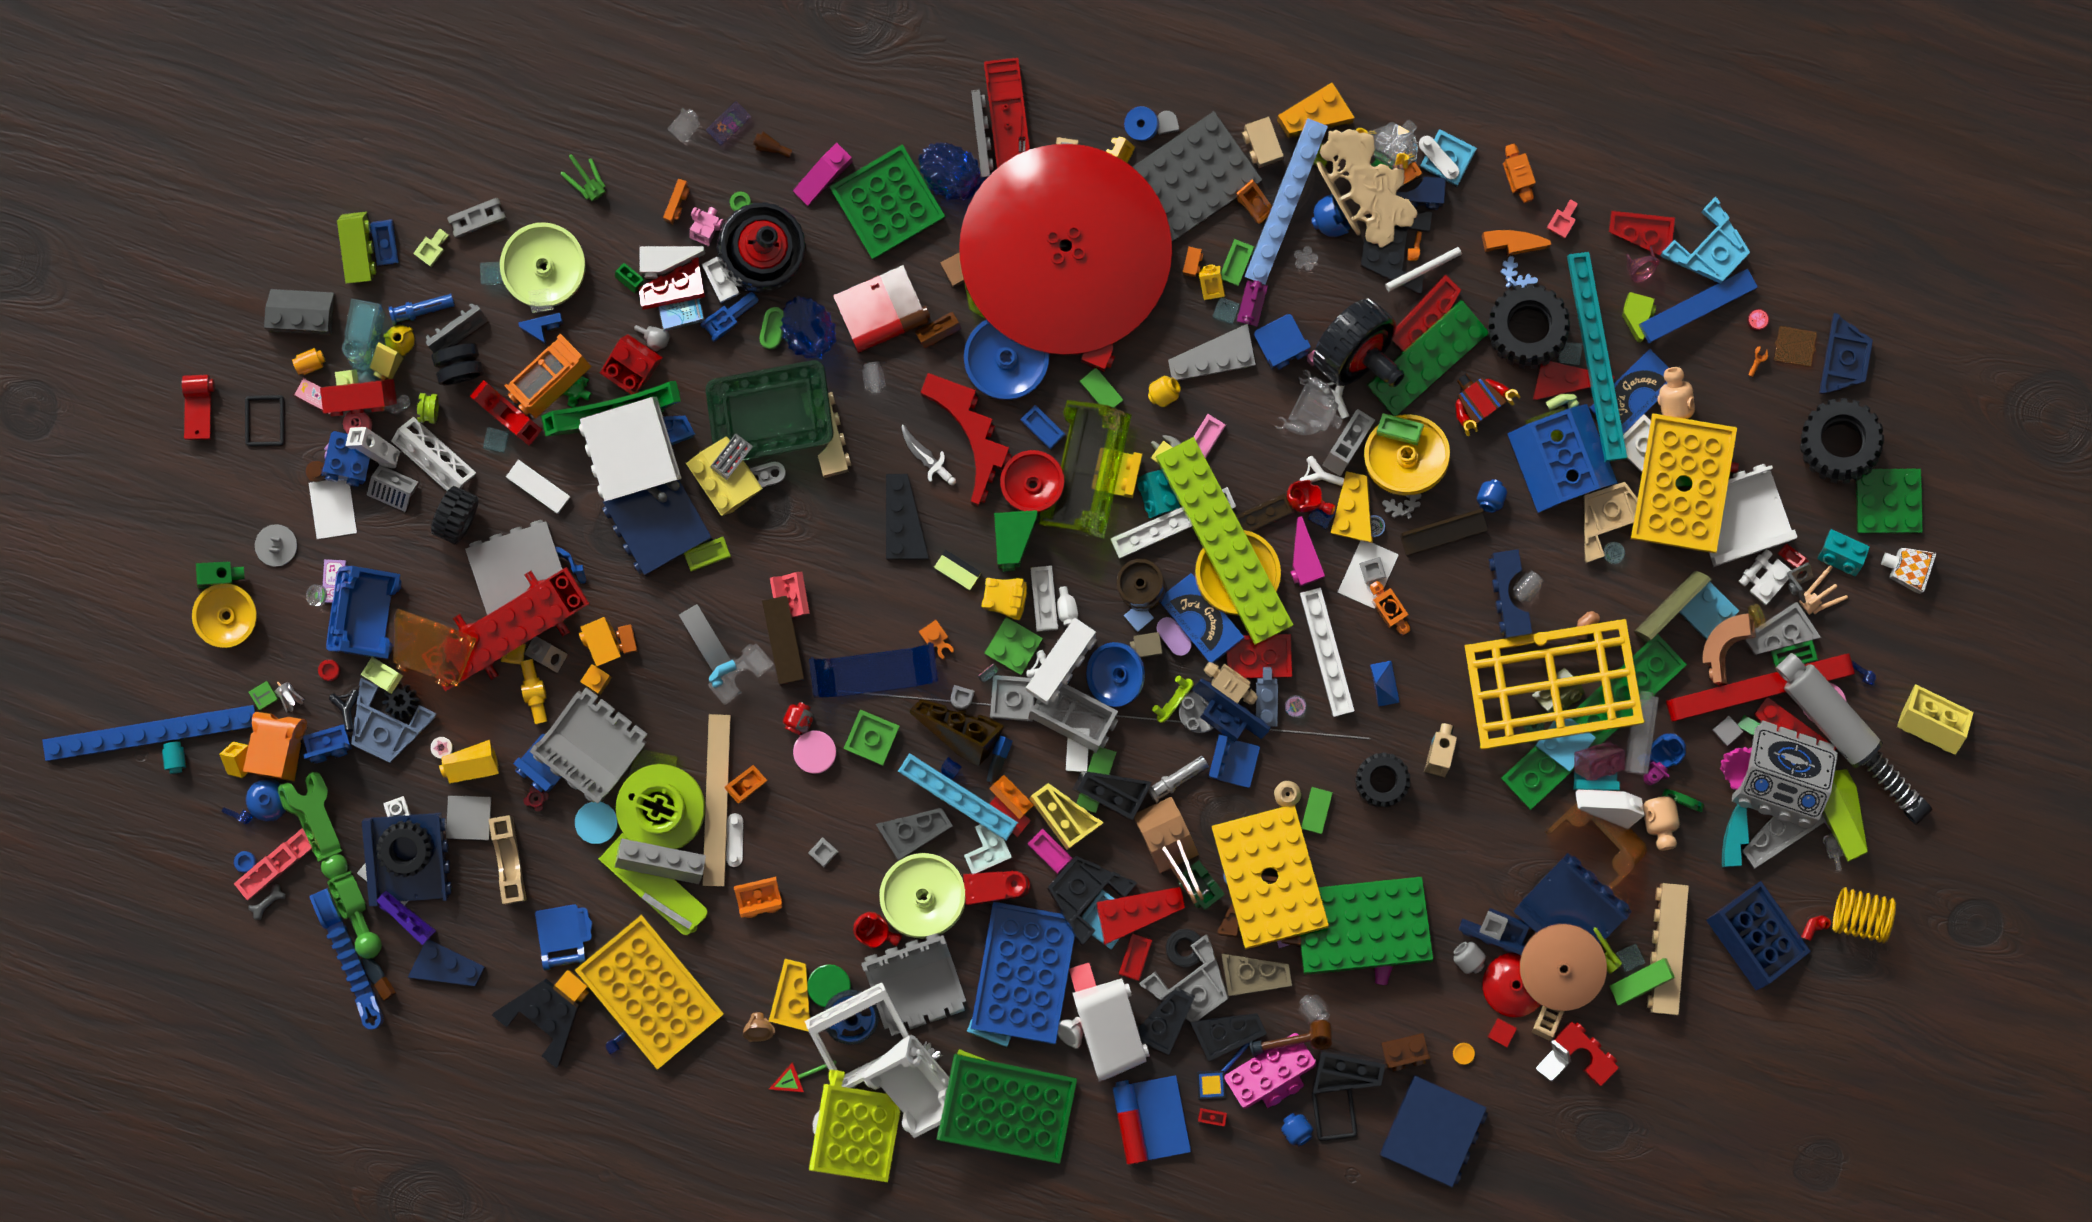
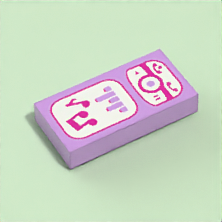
M324 559L322 602L332 603L336 574L339 567L346 566L345 560Z

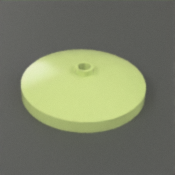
M534 223L519 229L506 242L500 257V272L506 288L517 300L532 307L548 308L564 303L576 293L585 275V256L579 242L569 231L551 223ZM542 264H547L546 270L540 269Z
M914 854L899 860L888 870L880 888V905L885 918L898 932L913 938L924 939L929 935L935 933L940 935L949 930L960 918L966 902L964 882L960 873L949 861L934 854ZM923 896L927 897L926 900H920Z

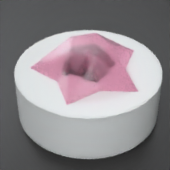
M438 737L431 743V752L437 758L442 759L443 756L449 755L453 751L451 741L445 737Z

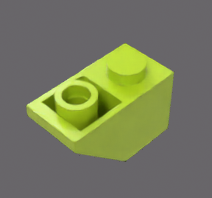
M1629 292L1622 317L1636 341L1642 342L1645 335L1639 324L1654 316L1656 305H1653L1654 298Z

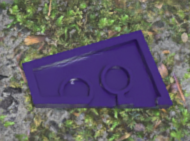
M387 891L377 899L380 908L393 916L422 945L436 932L435 929Z

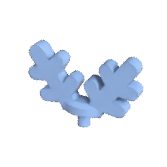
M1509 256L1508 260L1502 263L1506 270H1501V274L1506 277L1505 280L1508 282L1506 288L1509 289L1510 286L1515 287L1520 284L1522 287H1527V284H1536L1538 282V279L1536 277L1531 278L1530 274H1527L1524 280H1522V275L1517 277V281L1512 279V277L1518 274L1517 271H1513L1518 266V263H1514L1513 256Z

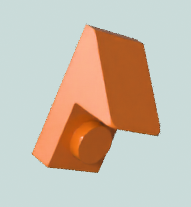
M1251 180L1236 193L1237 201L1245 206L1253 219L1260 224L1269 216L1272 205L1255 181Z
M752 765L724 788L740 804L764 785L767 779Z

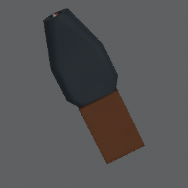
M363 958L362 962L369 979L374 984L383 1001L389 1000L396 991L387 977H384V972L372 958Z

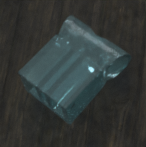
M351 298L342 351L354 370L365 371L370 368L386 314L381 304Z

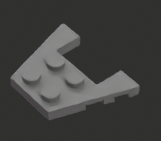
M1208 934L1191 945L1203 962V965L1176 985L1168 989L1156 971L1139 983L1144 989H1147L1162 1001L1176 987L1194 995L1195 999L1186 1017L1189 1021H1198L1229 998Z

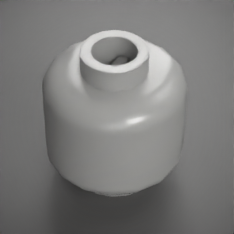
M1463 942L1454 950L1453 960L1464 973L1470 974L1474 972L1476 974L1484 968L1485 954L1474 942Z

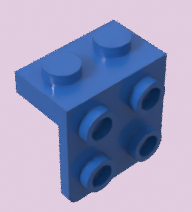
M1290 314L1254 332V336L1272 370L1275 368L1280 370L1290 364L1289 361L1295 358L1300 360L1306 357L1311 349L1308 340L1303 338L1294 318Z
M333 431L330 435L321 476H325L326 480L338 482V479L347 481L346 484L351 486L364 484L370 457L357 449H350L345 446L348 434Z
M344 724L303 736L307 754H304V759L314 762V764L326 761L327 756H335L337 758L347 755V751L352 750Z
M542 734L522 758L518 757L513 764L517 767L515 771L524 779L528 776L533 780L532 785L540 792L543 790L550 792L562 776L552 773L548 765L535 760L530 752L532 747L544 737L545 734Z

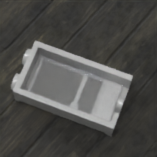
M1067 684L1061 686L1059 689L1060 694L1054 703L1050 701L1046 705L1037 699L1030 711L1029 719L1035 720L1093 750L1094 753H1097L1099 747L1104 749L1109 739L1106 736L1109 730L1113 731L1118 722V719L1115 718L1118 713L1117 710Z

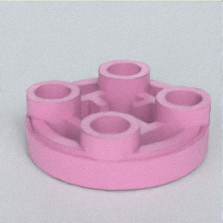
M809 731L797 739L793 749V756L795 762L802 770L818 774L828 770L833 765L836 758V746L827 734L821 731Z

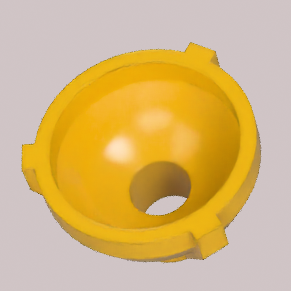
M404 325L391 327L383 336L386 346L397 351L401 356H406V353L410 352L415 344L413 329ZM397 334L401 335L400 341L394 340Z

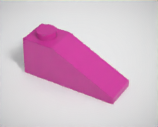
M836 143L821 157L795 187L793 192L809 206L853 162L852 157Z
M1302 516L1297 519L1293 571L1290 572L1294 583H1299L1300 587L1325 577Z

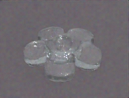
M1308 246L1304 247L1303 252L1297 250L1294 253V257L1300 260L1295 262V266L1298 269L1304 266L1305 270L1310 271L1314 267L1313 263L1318 261V255L1311 254L1312 249Z

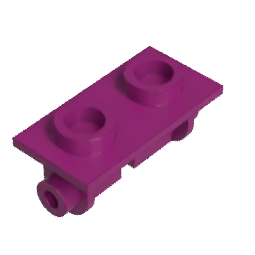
M1247 280L1237 322L1257 327L1267 285H1263L1260 281L1254 280L1252 282Z
M1651 762L1647 765L1650 769L1644 775L1643 780L1645 784L1653 785L1659 782L1660 779L1669 778V775L1666 773L1668 769L1660 762Z

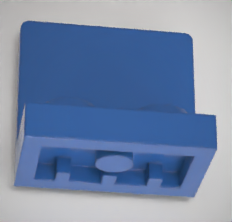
M1219 735L1208 778L1249 788L1260 747L1237 740L1234 742L1227 736Z

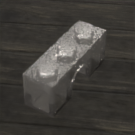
M757 643L754 646L749 644L741 651L743 655L737 660L735 657L731 659L735 662L737 669L721 677L723 685L713 688L712 683L707 684L725 706L741 693L735 683V677L738 672L750 670L759 678L774 665Z

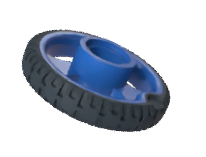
M845 990L834 995L828 1001L824 1011L836 1006L839 1002H844L861 993V991ZM874 1004L869 1007L871 1016L864 1017L860 1011L855 1014L857 1016L854 1020L848 1021L844 1019L826 1028V1031L834 1040L842 1044L854 1045L864 1042L873 1035L878 1026V1008ZM861 1026L865 1029L864 1032L855 1036L842 1035L844 1029L855 1031Z

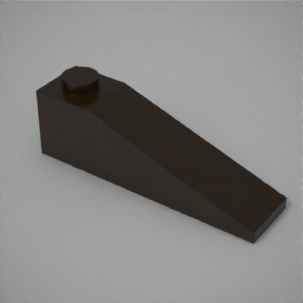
M920 699L909 712L961 758L977 766L990 755L1004 728V725L986 716H970L964 710L955 712L948 710L945 705Z

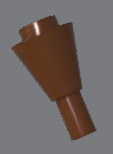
M764 131L761 134L757 133L753 145L756 146V151L777 152L786 157H790L792 152L791 149L780 145V143Z

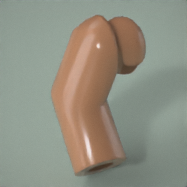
M1593 611L1587 612L1578 620L1577 627L1598 624L1600 621L1599 614ZM1587 635L1577 636L1576 639L1587 640Z

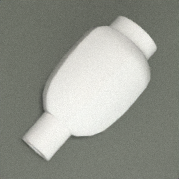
M1065 586L1059 588L1060 597L1057 601V611L1059 619L1064 623V626H1069L1074 618L1077 619L1078 609L1075 599L1069 595L1068 589Z

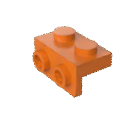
M776 877L734 886L741 918H752L764 912L774 913L782 908V899Z

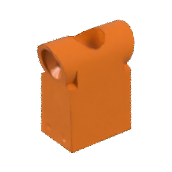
M254 712L252 716L253 733H251L243 771L258 776L295 781L301 747L300 740L306 732L307 721L294 717L278 719L273 714Z

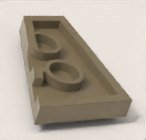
M1221 953L1228 996L1292 986L1289 964Z

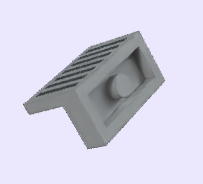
M379 465L371 476L367 496L406 512L410 497L418 486V481Z

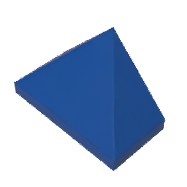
M1386 661L1371 664L1378 707L1400 703L1392 662Z

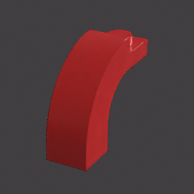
M484 380L470 396L527 445H530L543 430Z

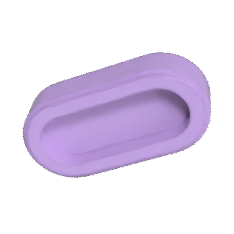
M1169 617L1162 618L1157 624L1159 636L1173 654L1177 656L1186 655L1191 648L1190 639L1174 619Z

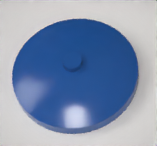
M987 320L980 323L972 331L965 345L964 365L969 379L979 391L995 399L1013 400L1028 395L1039 386L1048 369V353L1032 350L1010 340L995 329Z

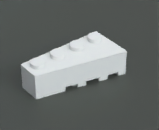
M1074 618L1026 686V691L1046 705L1050 701L1054 703L1060 694L1059 689L1061 686L1069 682L1073 675L1071 674L1073 670L1081 665L1085 658L1084 655L1096 643V632Z

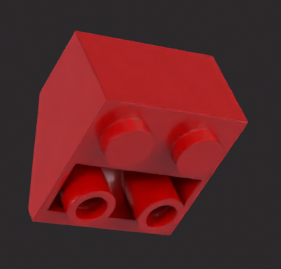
M627 334L620 338L601 369L600 374L629 394H636L653 375L663 357Z

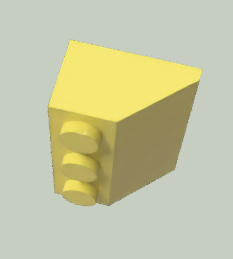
M728 437L701 451L686 463L721 516L734 512L763 489L744 460L741 461L727 480L710 468L730 442Z
M1915 684L1900 715L1897 727L1942 748L1944 751L1956 755L1967 738L1974 712Z

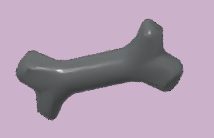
M273 884L270 894L257 905L248 906V909L253 912L255 920H261L264 910L275 900L286 898L285 894L281 892V886Z

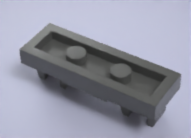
M471 303L469 311L465 313L461 310L462 316L450 322L441 331L436 328L437 334L432 337L426 335V344L433 353L456 345L489 321L478 305L475 306Z

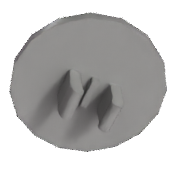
M279 524L263 528L255 540V552L258 558L263 563L273 567L289 563L297 551V539L294 533L287 527Z

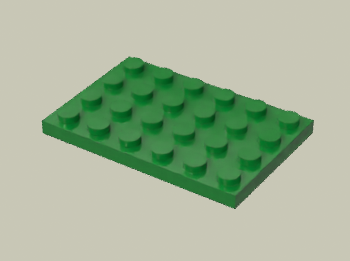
M1422 877L1318 887L1329 927L1300 935L1304 975L1433 962Z
M954 1054L937 1140L1060 1164L1077 1078Z

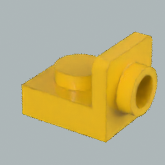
M1207 265L1200 269L1199 277L1204 300L1225 297L1220 266Z

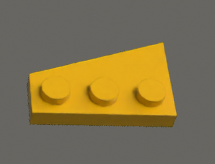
M1346 471L1331 534L1373 543L1367 476Z

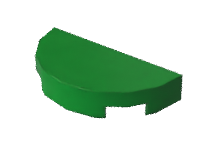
M1664 789L1663 797H1671L1678 804L1697 812H1702L1704 804L1682 793Z

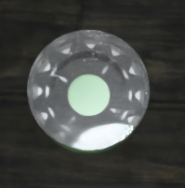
M317 584L311 585L306 593L307 602L313 606H321L325 603L327 598L325 587Z

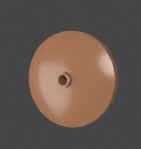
M1555 924L1538 931L1525 945L1520 959V975L1527 992L1539 1004L1559 1011L1574 1010L1592 1001L1603 987L1607 973L1606 957L1599 942L1588 931L1571 924ZM1566 965L1567 972L1560 971V967Z

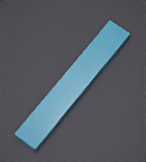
M910 753L898 770L899 773L1006 841L1018 823Z

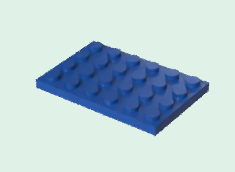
M993 902L971 1023L972 1030L1056 1044L1075 936L1062 914Z

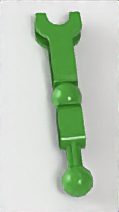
M312 772L306 777L305 782L308 790L306 796L298 794L290 783L281 784L278 787V794L283 808L287 812L298 816L318 862L322 861V873L330 879L327 881V884L340 915L344 919L349 917L357 934L354 944L355 951L365 959L376 957L381 951V939L377 934L368 930L361 913L366 908L364 899L351 871L347 872V860L343 855L339 854L342 852V849L324 808V801L328 790L321 775L318 772Z

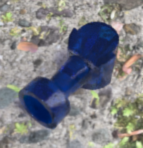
M948 757L942 764L941 773L954 780L962 766Z

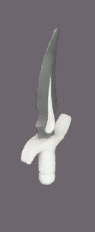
M902 425L903 437L907 446L915 457L923 462L924 466L930 468L928 472L929 482H932V475L937 472L946 482L948 481L949 485H954L956 479L942 467L944 453L940 452V459L937 461L933 457L932 452L920 444L907 430L905 425Z

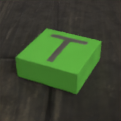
M268 681L249 691L250 696L260 711L279 700Z

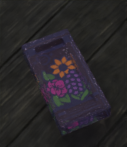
M735 101L706 131L722 146L751 118V115Z

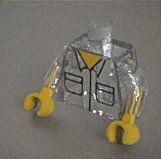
M1407 120L1402 127L1394 122H1390L1386 126L1370 131L1363 128L1356 129L1359 133L1373 135L1375 144L1373 157L1393 169H1407L1408 165L1417 160L1418 145L1413 134L1417 126L1412 121Z

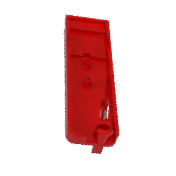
M1018 58L984 62L997 168L1013 157L1030 150Z

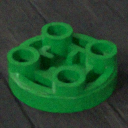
M823 965L812 972L807 987L811 999L816 1004L825 1007L834 995L850 990L851 983L849 976L842 968L836 965Z

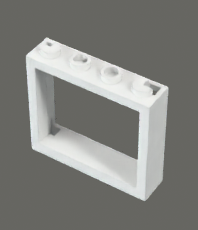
M882 982L805 1021L807 1029L829 1071L830 1069L837 1070L818 1032L884 1000L903 1039L910 1036ZM882 1056L845 1074L842 1087L855 1088L857 1084L863 1082L865 1071Z

